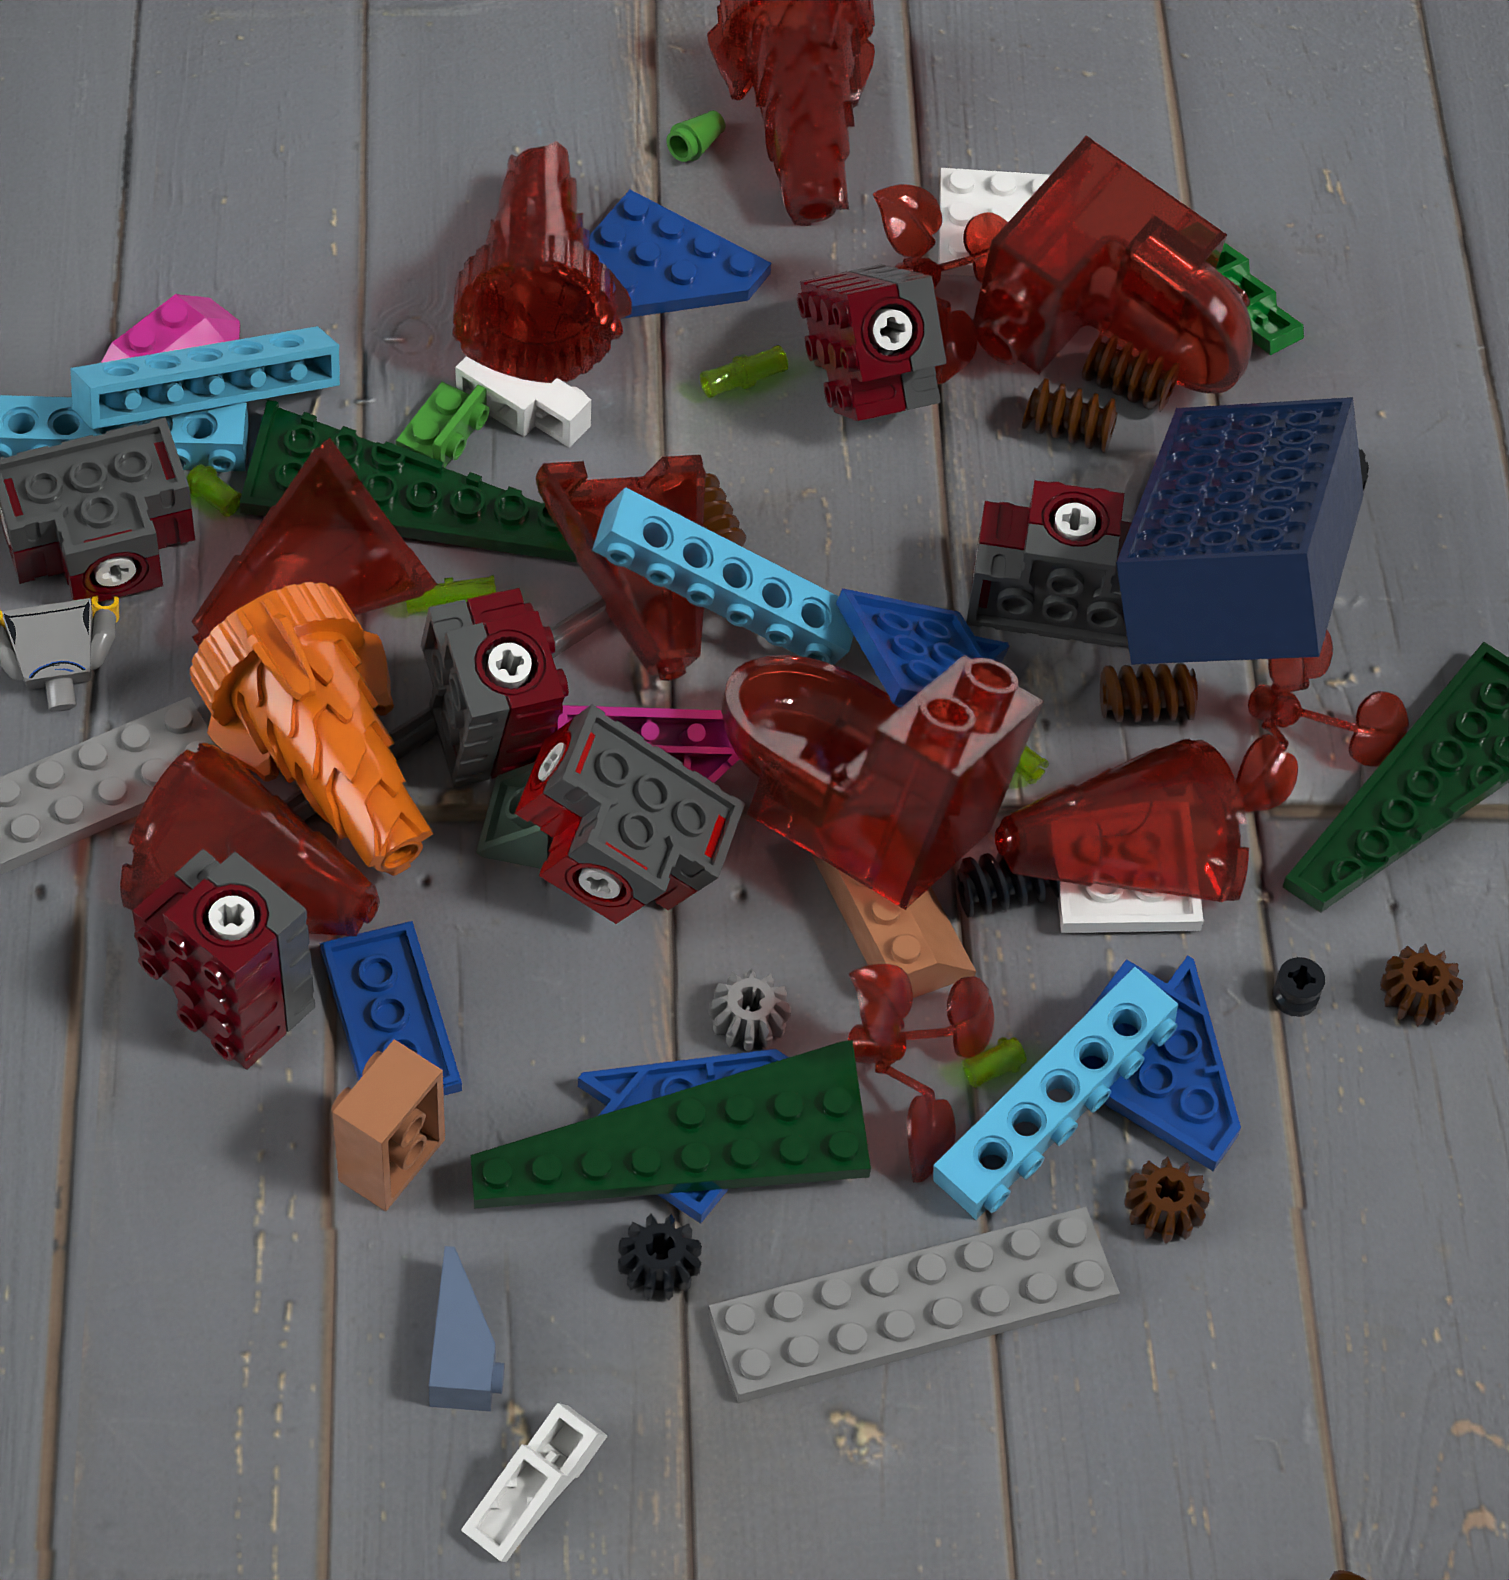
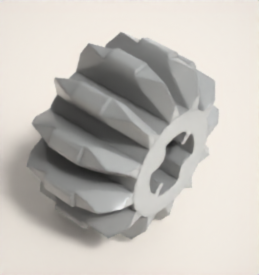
M752 968L747 973L745 979L740 978L732 971L728 977V984L718 983L714 989V999L709 1003V1016L713 1019L712 1029L715 1035H726L728 1048L738 1042L744 1043L745 1050L750 1052L753 1049V1044L758 1042L768 1050L769 1046L772 1045L773 1037L782 1038L785 1034V1022L790 1019L791 1006L786 1002L787 992L785 986L773 987L774 979L771 973L762 980L756 979V974Z

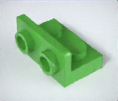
M442 381L396 439V445L442 461L445 468L452 459L457 460L461 456L468 437L475 429L480 430L487 421L490 408L487 406L486 388L478 384L471 394H468Z

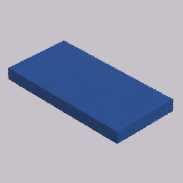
M413 921L320 943L321 956L357 1080L361 1079L363 1069L369 1058L377 1051L383 1053L395 1039L443 1070L444 1095L462 1091V1081Z

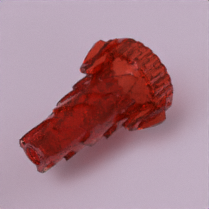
M720 0V5L717 6L718 23L707 33L708 46L719 72L729 88L732 99L742 100L752 86L754 88L756 107H760L764 122L768 158L771 162L774 161L782 201L794 225L811 226L813 222L823 221L832 217L836 210H849L845 161L850 154L848 127H855L853 108L858 106L861 94L873 67L875 48L868 40L875 26L873 0Z
M557 141L547 146L527 149L518 156L511 154L509 157L507 174L499 195L498 213L495 219H491L486 243L476 250L474 256H470L466 260L464 269L458 274L453 310L454 327L452 335L456 341L461 343L460 348L467 357L505 375L544 383H552L556 378L568 382L576 379L578 375L586 374L593 369V365L599 363L606 353H609L611 341L619 339L623 334V326L620 319L630 315L632 312V301L628 291L605 264L601 263L599 257L590 250V232L583 228L584 214H577V180L575 177H572L570 172L568 151Z

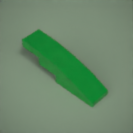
M1198 223L1164 239V247L1213 306L1238 330L1269 355L1304 338V324L1277 306L1276 291L1250 274L1249 259Z

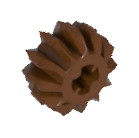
M1427 944L1420 947L1418 953L1409 946H1406L1401 950L1399 957L1392 956L1388 960L1385 967L1386 973L1383 974L1380 981V990L1386 993L1384 998L1385 1007L1399 1008L1397 1012L1398 1021L1410 1015L1414 1017L1417 1027L1423 1024L1425 1018H1428L1437 1025L1438 1022L1442 1021L1444 1014L1450 1015L1451 1012L1455 1011L1459 1002L1458 997L1463 990V980L1457 977L1459 973L1458 963L1444 962L1446 959L1445 950L1435 956L1430 954Z
M1168 1156L1162 1160L1160 1168L1148 1160L1143 1165L1141 1173H1134L1128 1183L1130 1191L1125 1195L1124 1205L1125 1208L1132 1210L1129 1217L1131 1225H1146L1144 1229L1146 1239L1152 1236L1154 1232L1161 1233L1165 1244L1172 1240L1174 1233L1186 1240L1191 1236L1193 1227L1199 1228L1204 1223L1206 1217L1204 1209L1208 1207L1210 1201L1209 1193L1202 1190L1204 1185L1203 1175L1188 1176L1190 1170L1188 1162L1177 1169L1172 1167Z

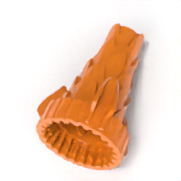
M304 582L299 585L292 584L279 590L270 591L231 613L202 641L198 647V652L192 658L191 662L193 664L190 667L191 681L211 713L207 730L211 740L243 767L255 772L265 782L276 779L279 775V769L289 784L295 780L311 807L333 827L340 840L344 838L350 840L357 854L368 868L374 867L377 871L386 872L392 876L398 875L410 868V863L419 856L423 849L422 841L433 835V832L403 785L406 780L396 763L395 756L389 748L395 743L378 715L388 714L394 708L387 658L379 636L363 631L338 590L321 582L317 584L313 582Z

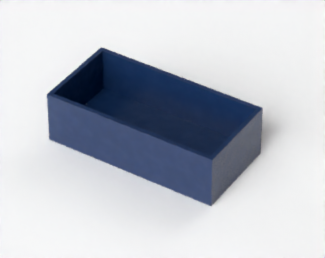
M1353 397L1176 408L1116 562L1131 665L1320 656L1364 495Z

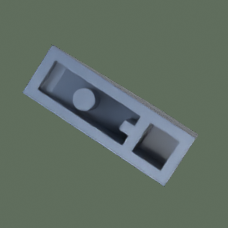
M445 1246L429 1378L430 1407L491 1411L493 1393L502 1394L505 1363L496 1362L495 1341L456 1248Z

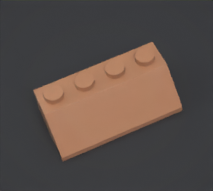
M855 812L815 826L812 857L889 1007L975 976L976 970L897 821Z

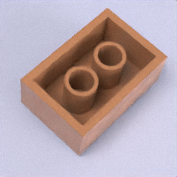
M395 1039L383 1053L377 1051L369 1058L363 1069L361 1079L352 1089L346 1087L342 1090L332 1106L338 1181L384 1211L389 1209L445 1141L443 1070Z

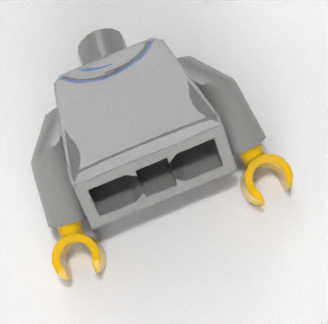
M93 596L92 599L87 598L5 611L0 610V667L11 679L24 680L27 690L46 688L50 711H63L76 707L73 684L92 680V670L103 665L115 639L116 623L120 617L119 598L114 596V602L109 606L99 605L98 596Z

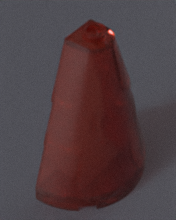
M329 438L320 447L313 450L278 503L270 508L241 555H234L191 621L198 630V633L192 636L198 647L210 635V632L231 613L270 591L279 590L288 585H299L304 582L317 584L321 582L326 583L329 587L333 586L342 595L354 616L357 617L420 598L426 592L437 587L438 584L413 550L408 547L361 483L356 472L331 438Z
M701 455L661 457L643 477L586 480L588 475L584 461L543 463L535 477L538 493L557 528L576 555L577 562L582 571L606 603L605 612L650 675L659 676L662 681H669L686 674L685 668L690 666L701 655L704 607L693 605L685 597L665 587L656 586L650 583L647 578L625 567L612 564L607 558L592 551L606 506L625 487L703 527L706 471L703 468Z
M1181 739L1162 748H1154L1114 768L1109 767L1077 785L1067 784L1005 816L995 831L997 851L1004 856L1011 872L1015 874L1085 886L1100 884L1151 894L1158 892L1217 902L1240 899L1246 881L1249 861V848L1241 847L1240 843L1241 833L1239 825L1247 824V819L1236 779L1219 751L1202 739Z
M199 743L197 748L199 751L195 753L187 749L171 763L143 805L128 842L135 847L132 850L134 854L132 865L128 863L122 865L120 894L124 907L134 910L172 875L175 876V873L198 852L204 849L220 864L232 853H238L307 910L306 925H308L309 934L357 936L363 924H368L373 920L380 904L376 886L322 832L313 831L279 795H273L232 754L226 753L212 744Z

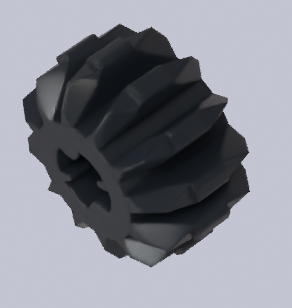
M650 1213L646 1218V1228L632 1222L628 1228L629 1237L622 1238L619 1241L618 1252L621 1258L618 1259V1270L620 1274L628 1275L627 1286L630 1288V1291L643 1285L645 1286L644 1296L647 1300L654 1296L655 1290H662L663 1296L669 1301L673 1297L674 1287L687 1292L691 1287V1276H698L700 1274L702 1262L698 1257L701 1255V1243L699 1240L691 1239L692 1228L690 1224L675 1228V1218L672 1214L665 1219L663 1224L657 1223L656 1218ZM657 1254H662L663 1260L656 1259Z

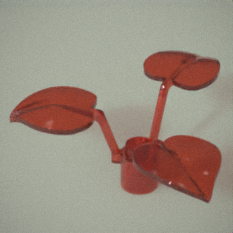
M908 184L889 186L873 193L880 209L887 239L898 254L907 257L895 267L932 276L934 289L941 280L942 271L971 263L977 281L986 285L1004 282L1015 271L1020 258L1019 237L1015 232V228L1001 216L986 212L972 217L968 221L963 234L964 246L969 256L937 264L930 258H922L935 246L936 240L932 235L940 229L943 221L940 206L934 196L922 187ZM935 296L947 363L935 366L937 384H943L965 368L974 357L977 350V332L972 319L965 311H951V303Z
M1328 630L1326 631L1319 657L1268 659V671L1273 684H1262L1252 691L1248 700V710L1252 717L1263 721L1262 729L1269 731L1272 735L1264 734L1260 736L1246 751L1233 789L1232 811L1243 813L1273 809L1285 802L1291 795L1297 782L1298 762L1294 755L1285 752L1289 742L1277 727H1288L1295 724L1300 717H1304L1344 730L1353 731L1354 733L1349 743V754L1356 762L1370 767L1379 766L1408 732L1409 720L1403 702L1395 694L1386 691L1373 692L1361 702L1356 713V723L1301 707L1298 698L1291 692L1307 689L1310 684L1309 679L1319 678L1327 672L1333 655V643Z
M871 964L849 973L858 996L862 1024H857L851 1029L848 1041L853 1040L856 1062L875 1064L876 1073L887 1074L923 1095H918L912 1099L907 1115V1141L912 1180L919 1183L933 1174L934 1164L954 1145L956 1136L955 1117L952 1107L947 1100L935 1099L933 1089L890 1065L901 1060L905 1055L906 1040L940 1038L953 1035V1046L957 1056L972 1058L981 1054L989 1044L994 1029L993 1003L988 987L980 978L965 976L954 983L948 995L946 1011L950 1026L938 1029L900 1031L904 1029L903 1018L908 1015L913 1003L910 979L907 973L896 965Z

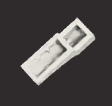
M467 356L455 367L456 388L471 394L478 384L485 387L487 406L490 408L489 415L523 437L534 427H537L570 448L591 427V399L581 389L574 386L571 387L558 378L552 383L519 379L494 371Z
M557 1403L529 1444H522L461 1531L498 1560L507 1562L549 1506L575 1478L580 1476L607 1438V1435L568 1405Z

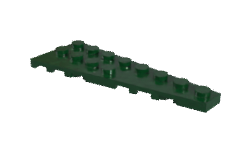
M267 400L239 502L240 513L588 565H592L595 552L592 551L600 522L598 518L554 502L549 505L526 498L522 495V491L509 486L507 490L487 484L482 482V476L469 472L468 476L446 469L442 461L387 441L382 444L361 438L356 434V430L346 426L339 430L317 422V416L304 412L301 416L279 408L277 401Z
M1485 642L1479 646L1289 872L1282 886L1284 889L1321 913L1509 783L1508 656Z
M853 1040L831 1044L470 1155L474 1209L869 1178L871 1172Z

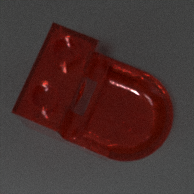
M1087 135L992 240L972 322V327L976 329V338L979 344L992 358L1006 365H1014L1019 360L1039 375L1080 328L1092 326L1100 331L1098 337L1101 336L1103 338L1107 336L1110 338L1113 334L1118 335L1117 344L1122 348L1128 341L1134 342L1132 355L1135 357L1144 348L1149 349L1148 363L1150 364L1159 355L1165 356L1163 366L1165 371H1168L1175 362L1180 363L1176 384L1207 394L1226 392L1240 380L1247 370L1253 346L1252 324L1247 310L1250 300L1239 286L1216 270L1227 234Z
M771 655L747 661L732 672L722 695L721 712L726 736L734 752L743 764L760 778L747 815L906 910L991 831L1044 701L1019 687L1018 678L1010 668L988 658L971 659L963 655L900 708L892 703L886 692L841 667L807 657Z

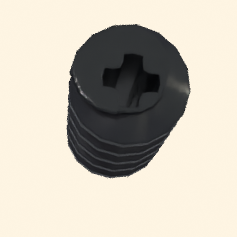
M1044 842L1034 844L1032 850L1026 846L1017 847L1014 855L1007 849L998 852L996 859L993 855L986 853L980 856L978 863L974 858L967 857L962 859L960 869L957 871V889L967 918L974 916V904L977 902L980 903L985 914H989L992 912V899L997 898L1003 910H1008L1010 908V895L1015 894L1021 907L1028 904L1029 891H1033L1039 903L1045 901L1046 888L1051 887L1056 897L1059 898L1060 877L1057 862L1052 851Z

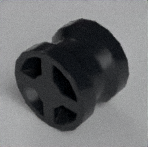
M1295 957L1283 963L1272 990V999L1276 1007L1283 1013L1296 1017H1302L1314 1011L1325 985V974L1322 968L1315 961L1304 957Z

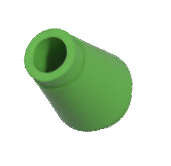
M711 110L708 113L673 125L666 139L670 153L681 162L698 160L720 134L725 131L726 124L724 118L717 111Z

